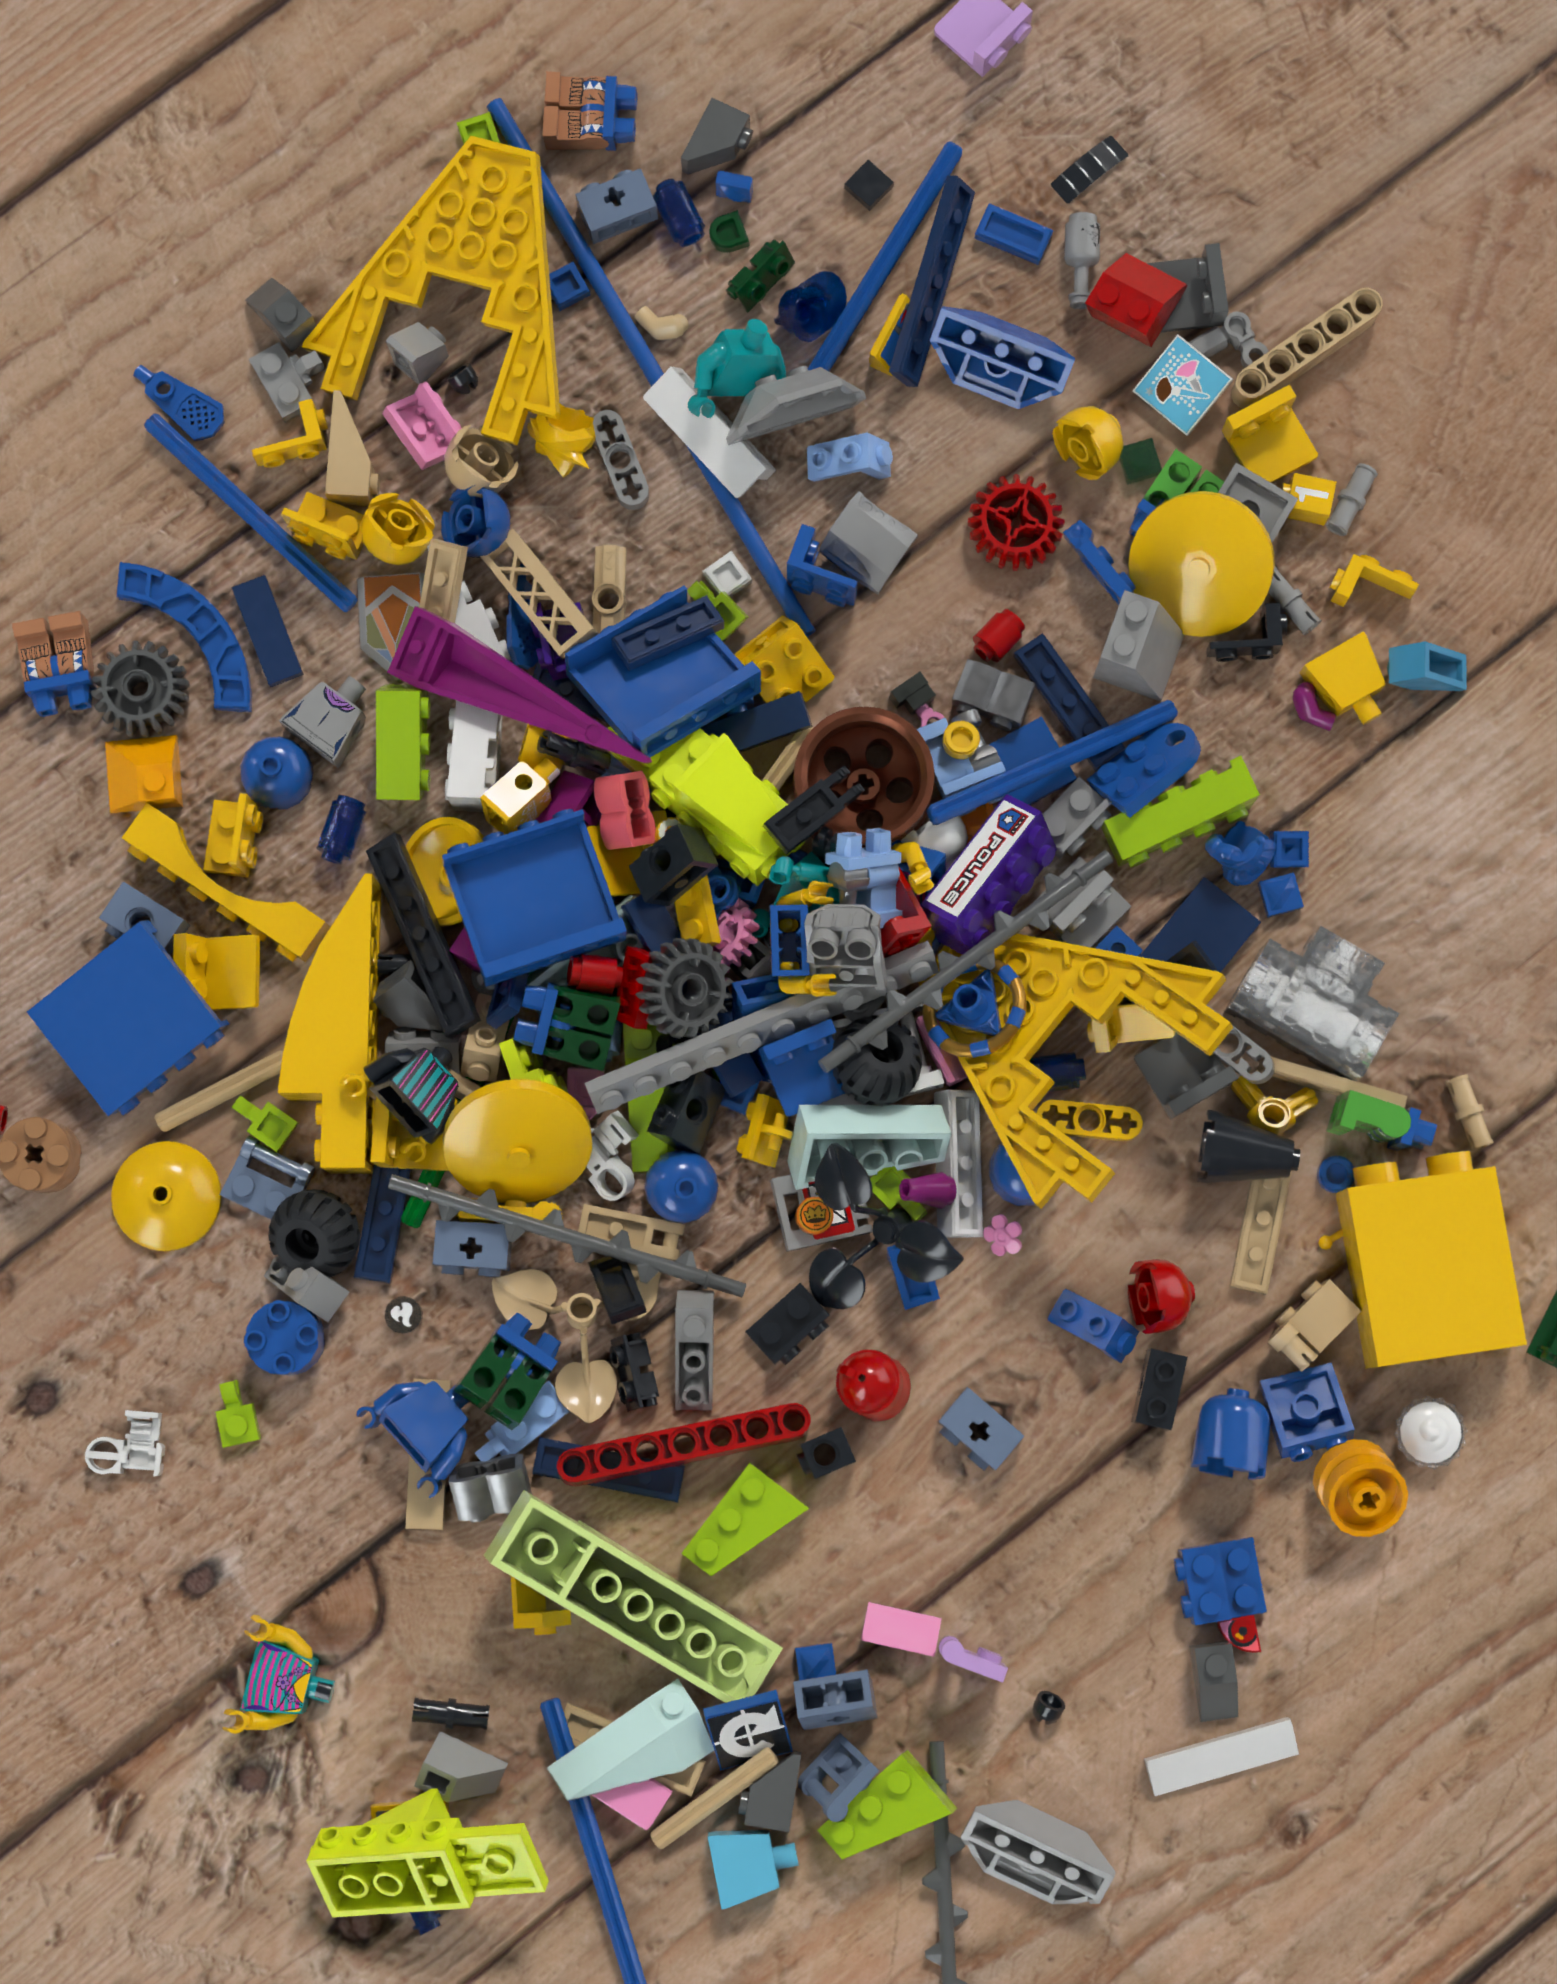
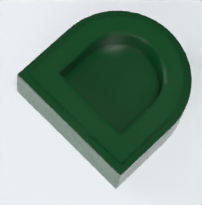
M738 210L721 215L712 222L709 229L710 241L718 251L730 253L750 246Z

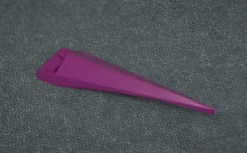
M414 607L387 673L416 688L549 730L643 763H652L651 758L457 624L422 607Z

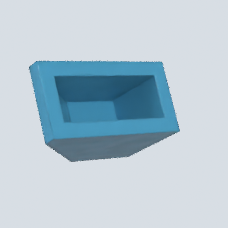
M1426 641L1389 648L1387 672L1390 684L1409 690H1467V658L1465 654Z

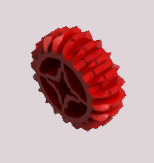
M1018 474L1013 476L1011 484H1008L1005 476L999 478V488L994 483L989 482L986 485L988 494L980 491L976 494L978 503L971 504L969 510L975 516L968 518L967 522L969 527L975 529L970 532L969 538L973 541L981 540L975 548L977 553L989 550L985 558L987 563H990L997 557L999 558L998 568L1000 569L1005 567L1006 561L1012 562L1013 571H1018L1021 561L1024 562L1027 569H1032L1033 557L1038 562L1044 563L1046 560L1045 552L1053 554L1056 551V546L1053 542L1061 541L1063 534L1057 529L1064 527L1065 520L1057 517L1062 513V505H1052L1056 500V494L1049 493L1044 495L1047 487L1045 482L1034 488L1032 487L1034 482L1032 476L1027 478L1026 484L1020 483V475ZM1012 498L1018 499L1012 507L1004 508L999 506L998 509L993 508L1001 501ZM1029 502L1040 511L1045 525L1038 523L1039 519L1032 517L1028 513L1027 506ZM1019 510H1022L1019 528H1015L1014 534L1011 536V522L1014 517H1017ZM987 520L994 522V526L1003 531L1005 536L1003 544L991 534ZM1034 536L1039 537L1037 541L1028 546L1014 547L1020 538L1033 539Z

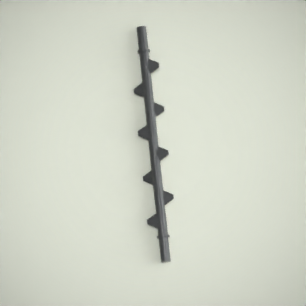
M1104 850L1078 870L1074 869L1072 874L1066 879L1049 872L1044 876L1046 894L1014 917L1000 910L995 912V931L960 957L945 951L939 953L940 972L909 995L904 996L892 989L886 993L887 1011L852 1037L850 1035L847 1036L845 1042L820 1059L818 1063L822 1070L828 1073L852 1054L861 1052V1048L867 1043L884 1050L888 1047L887 1029L921 1003L936 1010L940 1009L943 1006L941 989L974 964L992 970L995 967L994 949L1028 924L1043 931L1048 929L1050 925L1047 910L1078 887H1084L1089 879L1113 862L1111 855Z
M394 1174L390 1178L389 1189L421 1198L423 1202L431 1201L437 1203L441 1220L449 1222L459 1211H463L504 1224L507 1241L513 1243L524 1232L528 1231L570 1244L574 1260L578 1263H582L590 1254L596 1252L637 1265L640 1282L647 1284L660 1272L702 1285L704 1289L709 1287L741 1298L745 1292L746 1283L714 1274L712 1270L707 1272L698 1269L694 1254L689 1250H686L677 1260L672 1261L631 1248L628 1231L621 1230L610 1241L565 1228L561 1211L557 1209L551 1211L543 1220H539L498 1207L495 1190L488 1189L475 1200L433 1187L431 1183L426 1185Z
M930 1741L931 1778L947 1795L946 1784L949 1783V1779H946L944 1741ZM948 1816L933 1821L936 1868L922 1878V1885L937 1892L940 1938L939 1942L925 1950V1958L941 1966L942 1984H968L957 1978L954 1928L968 1918V1912L953 1904L950 1857L963 1849L965 1844L960 1837L949 1832Z

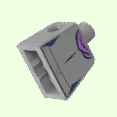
M348 676L337 692L326 683L320 682L283 715L279 721L287 731L339 768L365 722L366 717L364 713L354 704L366 688L351 676Z

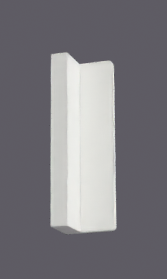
M671 366L644 394L643 399L735 498H740L758 479L767 480L776 469L749 440L728 445L726 438L733 423L716 405L715 413L711 418L703 416L701 409L699 417L689 411L688 401L693 395L697 394V389H694V381L682 368Z

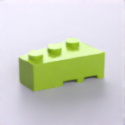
M385 684L376 690V800H421L424 797V791H430V770L425 769L426 755L430 754V734L427 733V719L430 718V698L426 690L404 684Z
M749 1463L681 1554L708 1575L713 1576L807 1511L809 1507L752 1463Z
M907 1750L876 1776L866 1789L856 1795L847 1805L848 1812L844 1819L838 1822H833L829 1819L817 1831L843 1860L948 1816L958 1808Z

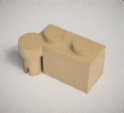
M1330 1279L1323 1281L1321 1284L1315 1280L1301 1294L1305 1301L1296 1310L1291 1306L1288 1307L1275 1320L1279 1327L1267 1341L1277 1352L1282 1351L1301 1372L1361 1312Z

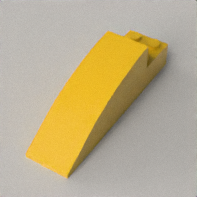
M370 873L363 875L318 946L303 981L290 1020L280 1069L278 1094L289 1101H322V1103H316L315 1108L316 1125H321V1139L315 1140L314 1157L315 1162H320V1168L330 1174H373L374 1168L370 1158L376 1096L369 1089L373 1083L371 1081L366 1083L364 1093L358 1097L348 1095L357 1089L358 1082L356 1079L350 1080L345 1085L340 1084L341 1078L344 1075L350 1073L360 1075L364 1072L363 1067L378 1057L379 1010L373 1000L379 986L377 959L378 953H380L382 888L374 875Z

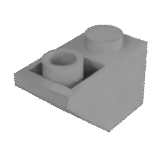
M276 1256L264 1277L298 1304L329 1322L349 1291L334 1279L327 1277L313 1267L307 1270L295 1268L291 1273H288V1267L284 1265L282 1268L276 1261L279 1258Z
M439 1732L423 1762L414 1787L425 1792L429 1789L438 1788L442 1799L446 1802L495 1793L508 1763L457 1738Z

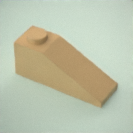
M334 390L325 495L329 501L339 505L369 506L373 495H379L380 474H375L373 465L342 392Z

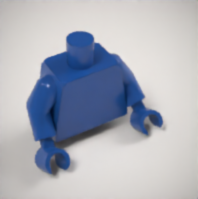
M420 1381L395 1384L374 1401V1406L359 1408L356 1416L362 1417L369 1411L372 1415V1421L364 1429L376 1428L382 1423L425 1473L431 1469L432 1474H427L418 1481L417 1489L421 1488L426 1480L431 1481L434 1484V1491L428 1498H432L441 1491V1480H445L461 1460L468 1437L464 1428L468 1418L461 1408L469 1403V1401L453 1391L456 1385L445 1392L435 1381H431L426 1385Z

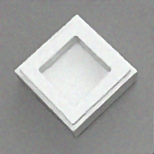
M732 551L702 571L703 576L718 595L720 592L725 591L729 597H732L752 583V578Z

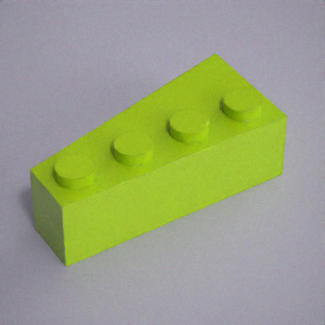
M1240 755L1230 760L1229 768L1220 774L1211 769L1199 775V778L1193 780L1190 783L1191 787L1186 790L1184 785H1178L1165 791V793L1157 797L1158 802L1152 804L1150 801L1130 818L1122 812L1105 820L1101 829L1118 866L1129 863L1130 868L1148 861L1150 859L1148 854L1160 848L1163 853L1172 851L1183 845L1181 839L1194 834L1196 839L1215 831L1214 825L1227 819L1228 823L1232 824L1249 815L1247 810L1252 807L1260 794L1242 756Z

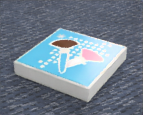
M1177 334L1133 389V392L1185 435L1189 436L1234 379Z

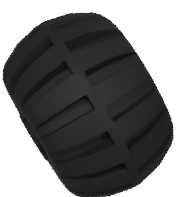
M865 1016L844 1027L838 1034L832 1051L845 1042L847 1036L850 1035L852 1037L879 1016ZM899 1021L887 1029L888 1047L884 1050L867 1043L861 1048V1052L852 1054L833 1069V1075L837 1083H843L841 1089L848 1096L850 1094L854 1095L855 1101L862 1104L867 1102L868 1105L875 1106L889 1105L908 1095L915 1087L921 1072L922 1054L915 1036H911V1031L905 1025L903 1027L899 1026Z
M317 1189L304 1190L292 1194L283 1200L271 1218L268 1234L272 1254L278 1255L279 1258L276 1261L282 1268L284 1265L287 1266L288 1273H291L295 1268L307 1270L313 1267L329 1278L344 1271L355 1257L360 1244L359 1224L356 1215L350 1214L352 1208L347 1202L342 1204L340 1202L341 1198L337 1195Z

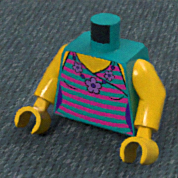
M252 1615L250 1617L253 1621L260 1623L259 1630L254 1633H250L247 1630L244 1631L248 1637L257 1641L240 1710L246 1712L226 1709L223 1713L236 1716L234 1726L229 1728L222 1727L224 1731L234 1734L240 1733L244 1729L271 1730L292 1723L298 1714L306 1712L309 1699L330 1703L334 1692L335 1681L316 1677L319 1660L313 1657L312 1648L295 1630L274 1623L269 1624L259 1615Z

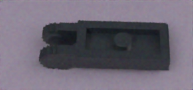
M846 766L838 769L824 781L820 779L763 824L764 829L786 855L842 813L845 807L865 791L859 783L852 786L839 798L832 792L831 789L842 783L849 775L850 771Z

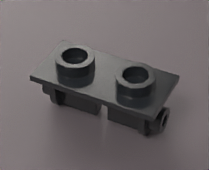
M641 1332L611 1339L610 1359L612 1365L618 1370L620 1379L618 1393L621 1402L626 1404L627 1412L657 1405L656 1397H659L654 1372L641 1374L639 1369L641 1366L652 1364L646 1338L642 1339Z

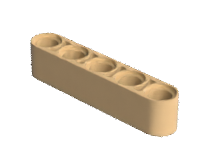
M1361 288L1244 368L1238 374L1231 391L1233 402L1238 407L1244 409L1287 386L1365 332L1375 323L1383 306L1380 294L1371 288ZM1356 305H1367L1372 313L1362 314L1357 310ZM1337 324L1342 328L1343 333L1334 334L1329 331L1327 325ZM1302 343L1309 344L1313 347L1315 353H1303L1298 345ZM1279 363L1283 365L1286 373H1274L1270 368V364ZM1251 383L1257 388L1258 392L1248 394L1242 389L1241 384Z

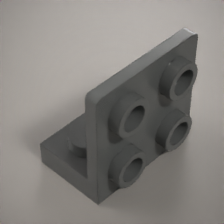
M1219 243L1205 244L1200 258L1147 263L1186 283L1188 286L1160 333L1223 326L1229 309Z
M1178 1033L1173 1038L1158 1041L1134 1056V1061L1170 1120L1238 1079L1232 1066L1225 1068L1215 1054L1207 1055Z

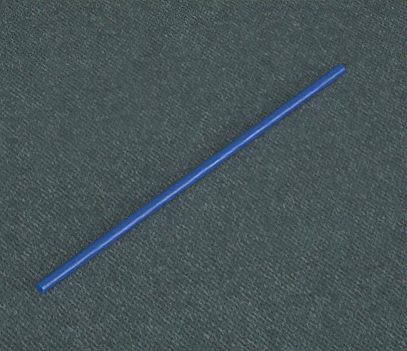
M497 98L487 105V109L508 145L532 151L503 100ZM541 166L544 206L652 387L664 374ZM687 446L787 618L796 622L805 635L809 637L816 631L739 499L731 494Z

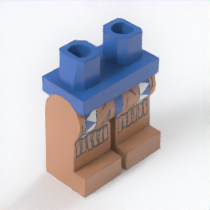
M546 71V106H544L542 134L546 150H598L605 148L608 151H616L617 143L635 142V119L618 118L619 110H637V88L629 85H618L617 76H606V78L598 76L585 78L561 76L560 72Z
M81 611L49 616V623L44 618L12 623L14 637L17 640L25 693L32 699L39 716L46 717L59 713L56 697L68 695L72 710L91 708V691L96 689L97 686L92 681L94 665L88 620Z

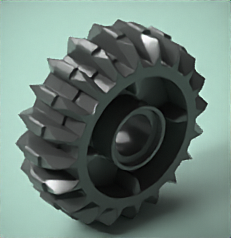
M133 641L132 650L128 651L124 644H119L118 650L121 654L116 657L112 652H107L106 656L111 661L109 665L98 663L97 666L104 673L103 676L97 675L92 677L94 684L100 686L91 691V695L95 699H99L94 707L98 712H105L102 717L103 721L106 724L114 722L113 729L117 732H121L126 728L127 735L134 737L139 728L141 735L145 738L149 737L150 727H153L158 734H162L163 727L161 723L166 721L168 725L174 726L175 721L171 717L173 712L178 715H184V710L178 705V702L185 703L189 701V696L181 692L190 687V682L182 678L187 671L184 666H177L179 658L175 654L168 656V649L165 646H161L156 650L155 644L148 641L142 650L141 644L138 641ZM147 682L149 684L148 690L144 695L133 696V689L138 683Z
M676 938L673 939L672 943L665 942L660 944V952H649L652 963L641 964L646 974L645 977H639L636 980L638 983L643 984V990L635 994L639 999L645 1000L639 1009L642 1013L648 1014L646 1021L650 1025L657 1026L656 1030L663 1034L669 1033L674 1038H683V1036L694 1038L697 1036V1033L703 1034L708 1032L709 1024H720L717 1013L728 1012L723 1002L724 999L728 1000L733 997L730 993L726 992V987L732 984L733 981L730 978L724 977L730 967L727 964L721 963L723 955L713 951V947L710 944L701 943L698 939L692 938L686 940ZM686 981L687 991L682 995V986Z

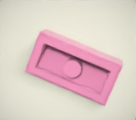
M923 1015L918 1017L916 1020L917 1030L937 1069H941L946 1086L950 1087L968 1078L958 1057L940 1049L928 1036Z
M868 1602L861 1640L935 1657L942 1618Z
M651 1778L648 1781L612 1788L609 1791L593 1794L592 1796L644 1830H649L670 1797L672 1790Z

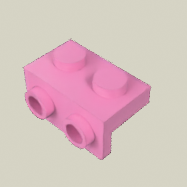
M426 381L418 385L413 395L386 406L382 413L421 470L443 461L451 439L462 429L458 421L453 419L444 407L439 394L433 391Z

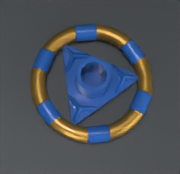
M995 959V967L992 970L974 964L962 974L984 970L970 984L960 986L955 991L953 998L938 1012H936V1009L923 1004V1021L926 1031L940 1049L955 1056L976 1058L992 1054L1002 1048L1020 1029L1026 1014L1027 1001L1025 989L1016 972L1000 960ZM991 972L998 974L1010 988L1013 996V1007L1003 1029H1001L993 974ZM937 1019L940 1022L994 1037L971 1044L958 1043L944 1032L938 1025Z

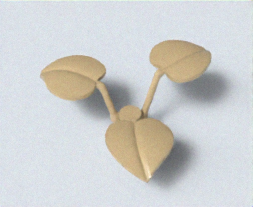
M628 1263L647 1313L625 1320L635 1321L645 1317L654 1307L657 1300L661 1273L658 1272L647 1284L640 1282L637 1265ZM535 1269L520 1270L493 1278L492 1290L495 1303L507 1321L516 1313H520L532 1323L528 1331H533L544 1326L547 1313L557 1314L565 1311L567 1312L569 1324L576 1329H580L582 1363L571 1362L565 1365L556 1377L555 1390L560 1403L583 1422L591 1424L600 1419L610 1408L617 1390V1377L609 1362L606 1360H595L589 1363L587 1328L594 1324L597 1308H605L603 1301L597 1298L593 1299L585 1293H578L573 1295L568 1303L563 1302L559 1306L551 1307L557 1299L556 1285L548 1274Z

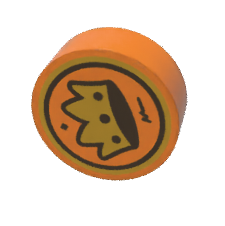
M820 1197L805 1199L800 1203L795 1214L798 1227L803 1232L811 1235L821 1234L831 1226L834 1217L833 1209L828 1207Z

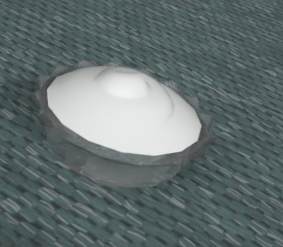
M1427 1395L1423 1399H1414L1409 1406L1402 1408L1401 1416L1396 1419L1397 1429L1394 1435L1398 1440V1449L1405 1454L1408 1461L1415 1462L1420 1468L1427 1466L1431 1469H1436L1439 1466H1448L1451 1460L1459 1458L1460 1450L1466 1445L1464 1437L1468 1430L1463 1424L1464 1416L1457 1412L1454 1404L1446 1403L1442 1397L1434 1399Z

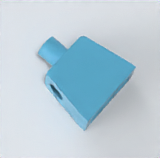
M769 1830L713 1831L708 1833V1842L721 1909L730 1908L779 1888L780 1882L777 1870L799 1866L795 1843L773 1847Z

